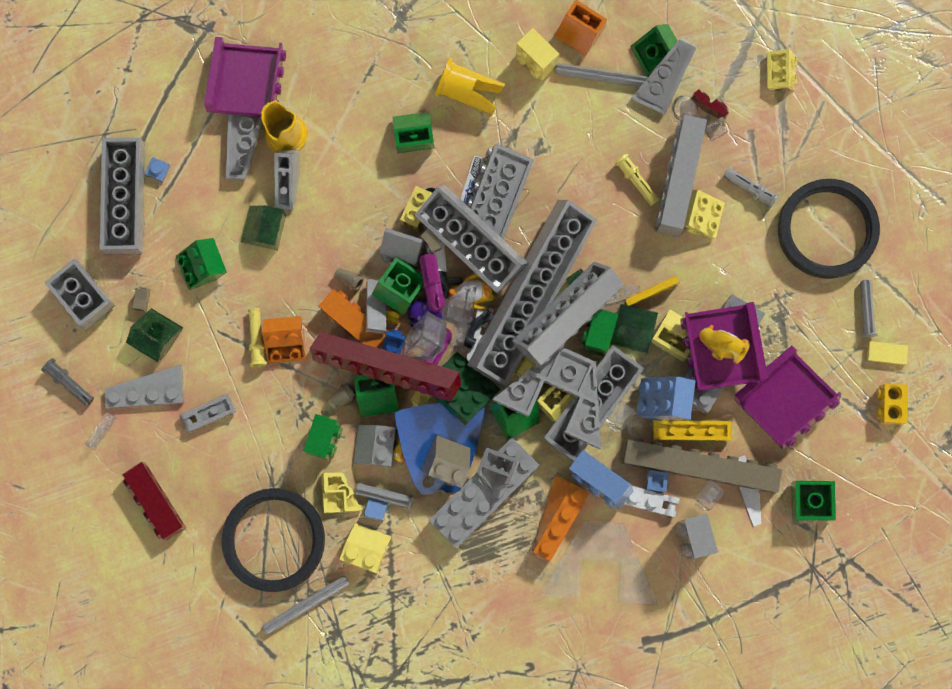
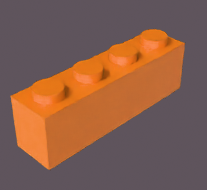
M555 475L533 549L535 554L549 562L552 560L590 493Z

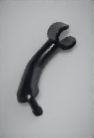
M488 308L487 311H484L471 322L464 341L465 347L473 349L477 340L473 338L477 328L493 319L491 308Z

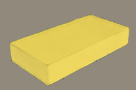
M868 342L867 361L907 365L908 345Z

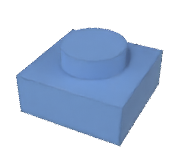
M152 157L144 174L163 183L171 166Z
M649 470L646 490L666 492L669 473Z

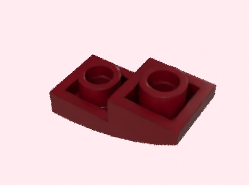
M700 89L693 93L691 100L703 111L721 120L727 118L729 112L725 103L720 102L718 99L711 103L709 96L705 92L702 93Z

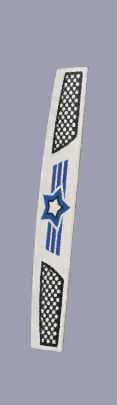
M474 155L460 198L465 204H467L469 199L473 198L474 193L472 189L475 182L480 180L481 176L478 174L485 158Z

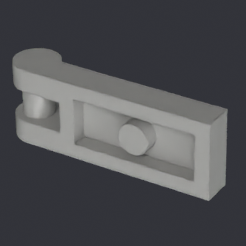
M226 394L187 411L179 417L181 421H184L186 426L184 429L188 434L235 413L236 409L230 395ZM195 416L198 422L192 423L191 418Z

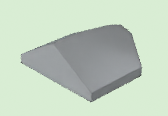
M486 448L477 474L481 476L488 487L499 491L511 485L520 460Z

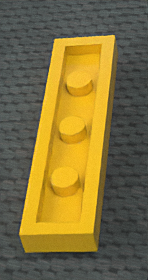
M654 420L653 440L731 441V421Z

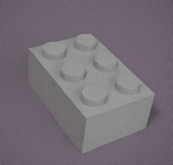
M73 259L45 282L46 286L67 312L84 330L115 307L104 291L76 259Z
M708 514L677 522L678 526H675L678 538H682L683 545H681V551L684 557L687 556V560L718 553Z

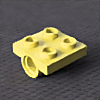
M698 189L692 190L684 225L687 227V231L695 235L716 238L725 202Z

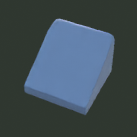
M369 498L364 516L384 521L388 502Z

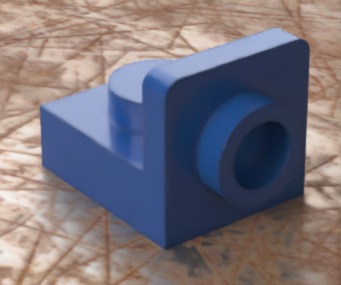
M391 329V332L386 331L382 349L401 355L406 340L405 336L402 335L403 332Z

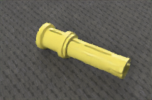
M627 153L614 164L625 174V179L631 180L649 206L652 207L660 198H658L640 175L639 167L631 162Z
M254 308V311L253 309L248 310L251 334L249 351H251L252 361L250 362V367H264L267 365L264 356L265 345L262 342L260 308Z

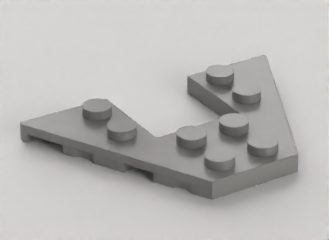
M564 347L556 350L548 362L542 365H535L492 400L529 417L545 382L579 398L564 434L599 450L602 447L596 362Z

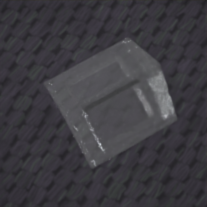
M723 117L705 127V132L711 141L728 132Z

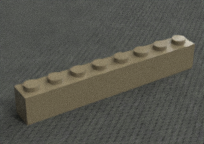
M635 437L626 442L623 464L774 494L779 492L782 469H777L775 464L766 463L765 466L758 465V461L754 460L741 462L738 457L727 456L726 459L719 457L720 454L708 452V455L700 454L701 450L689 448V451L681 450V446L670 445L669 448L662 446L661 442L651 441V444L643 443V439Z

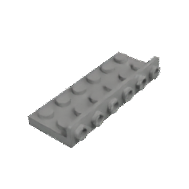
M495 144L487 150L485 155L487 162L480 168L478 174L481 176L480 180L475 182L472 189L474 193L473 198L469 199L466 205L504 239L534 160L499 144Z

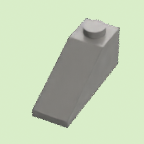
M281 149L274 153L275 209L294 210L300 171V150Z

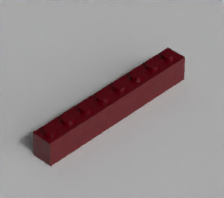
M320 332L310 347L313 361L319 364L323 363L336 369L340 368L353 374L357 373L370 379L384 381L387 384L401 386L404 389L418 391L421 394H428L442 400L452 401L461 386L459 371Z

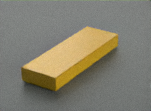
M673 276L625 299L624 305L626 309H629L677 286L680 281L677 276Z

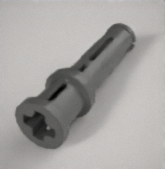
M54 358L50 359L42 367L41 371L49 374L54 379V383L64 386L85 407L89 406L91 403L85 398L92 402L94 397L68 376V371L57 365Z

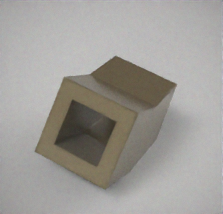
M427 229L420 236L422 241L428 245L431 254L443 249L438 237L430 229Z
M136 288L133 309L147 311L151 289Z

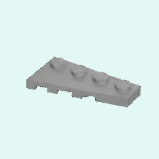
M680 38L631 99L665 115L696 51L697 45Z
M228 114L226 180L246 181L263 123L261 117Z
M182 365L105 388V405L107 409L184 404Z

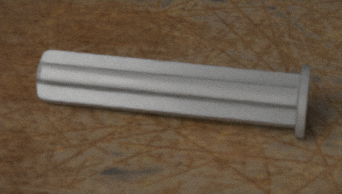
M862 280L860 282L864 329L862 337H876L878 333H875L871 280Z
M361 483L357 484L355 490L357 495L407 507L408 510L411 509L414 495L407 496Z

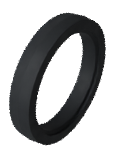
M819 179L797 189L785 202L778 221L779 243L788 260L802 272L824 279L843 277L860 269L874 253L880 235L878 213L870 198L855 185L838 179ZM821 192L836 193L851 200L861 211L866 224V238L861 251L851 261L835 266L821 265L806 258L796 247L791 234L792 215L797 205L810 195Z
M280 488L259 490L244 497L230 511L222 530V551L232 573L249 587L265 592L289 590L308 579L320 563L325 546L323 523L313 505L301 495ZM270 500L285 501L300 509L308 519L313 535L312 549L305 564L296 573L279 580H266L251 574L241 564L235 550V532L243 515L253 506Z

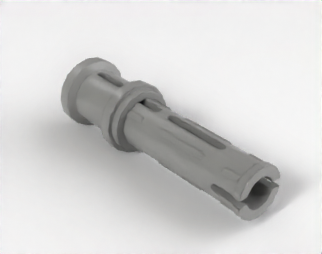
M731 167L728 168L723 178L752 194L756 201L760 200L768 205L769 209H771L779 196L778 193L774 194L767 190L765 185L759 186L731 169Z

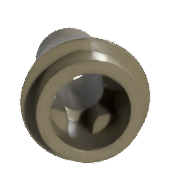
M338 268L334 274V278L338 279L350 291H358L364 281L360 274Z
M348 383L342 384L327 402L335 410L337 407L354 400L356 392Z

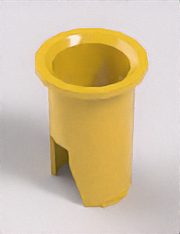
M450 56L434 97L443 95L492 116L496 106L481 94L472 90L474 88L480 91L501 93L505 83L455 64Z
M276 100L268 102L261 111V120L265 127V139L268 146L274 152L281 149L300 150L306 143L308 133L304 121L296 113L294 114L286 109L284 105ZM283 119L293 121L288 129L281 131L278 139L271 135L273 126L278 121Z

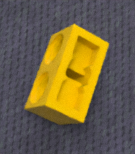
M908 384L881 385L877 390V399L880 400V408L877 409V419H880V424H907ZM889 390L895 392V399H891L888 396ZM889 409L895 411L896 416L894 419L889 417Z

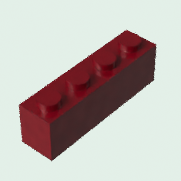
M140 462L122 474L125 478L123 480L124 485L135 494L133 496L134 501L145 510L143 515L149 523H153L155 526L153 531L159 539L168 540L186 528L145 462Z

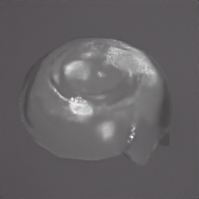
M685 95L678 96L671 101L668 115L673 122H678L683 119L684 115L696 117L699 107L695 99Z

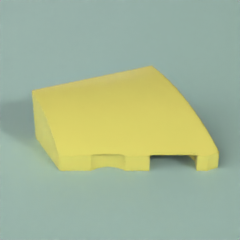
M323 473L321 475L323 514L362 511V506L358 504L353 495L354 492L348 486L347 479L343 473Z

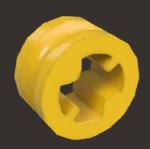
M386 311V322L399 325L398 319L401 318V315L392 311Z

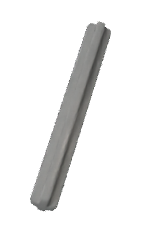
M560 63L556 66V74L638 87H641L648 78L647 76Z
M342 576L262 625L264 632L270 634L350 584L347 577Z

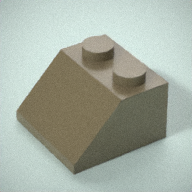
M435 434L421 471L429 476L462 488L470 470V448Z

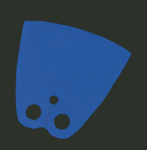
M440 403L420 405L395 412L404 459L411 478L420 493L433 494L437 490L453 493L461 488L455 485L448 486L445 481L434 478V484L427 488L423 485L422 481L428 475L422 472L421 469L435 434L469 447L471 467L477 449L485 408H482L466 426Z

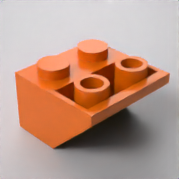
M575 0L565 14L554 37L586 57L605 29L607 18Z
M302 316L263 319L262 335L268 364L306 360Z

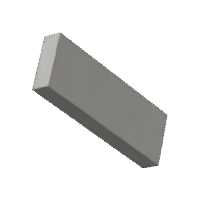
M367 279L366 332L385 334L386 303L372 295L378 280Z

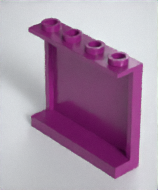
M215 37L204 101L206 111L209 113L262 117L261 111L268 102L270 103L275 100L279 102L277 100V95L281 94V83L279 82L280 78L284 76L282 62L286 61V50H283L282 43L279 42L278 48L227 44L224 43L223 37Z
M754 302L741 306L689 314L685 312L682 315L683 318H680L681 329H685L686 337L683 338L684 346L689 351L687 364L689 368H692L693 375L690 376V379L695 380L696 391L761 382L768 379ZM713 325V331L723 330L735 335L740 340L747 339L749 341V349L745 357L738 364L731 358L718 360L712 356V352L700 340V332Z
M792 345L766 367L767 380L748 383L734 395L735 402L782 450L793 446L800 434L805 435L812 428L811 425L815 421L820 422L830 408L833 410L840 404L839 400L841 398V393H836L797 355V350Z

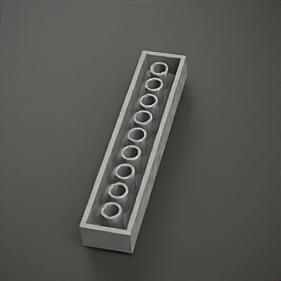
M557 200L525 259L528 264L511 284L467 366L496 384L508 385L524 356L512 340L553 302L597 219L569 200Z

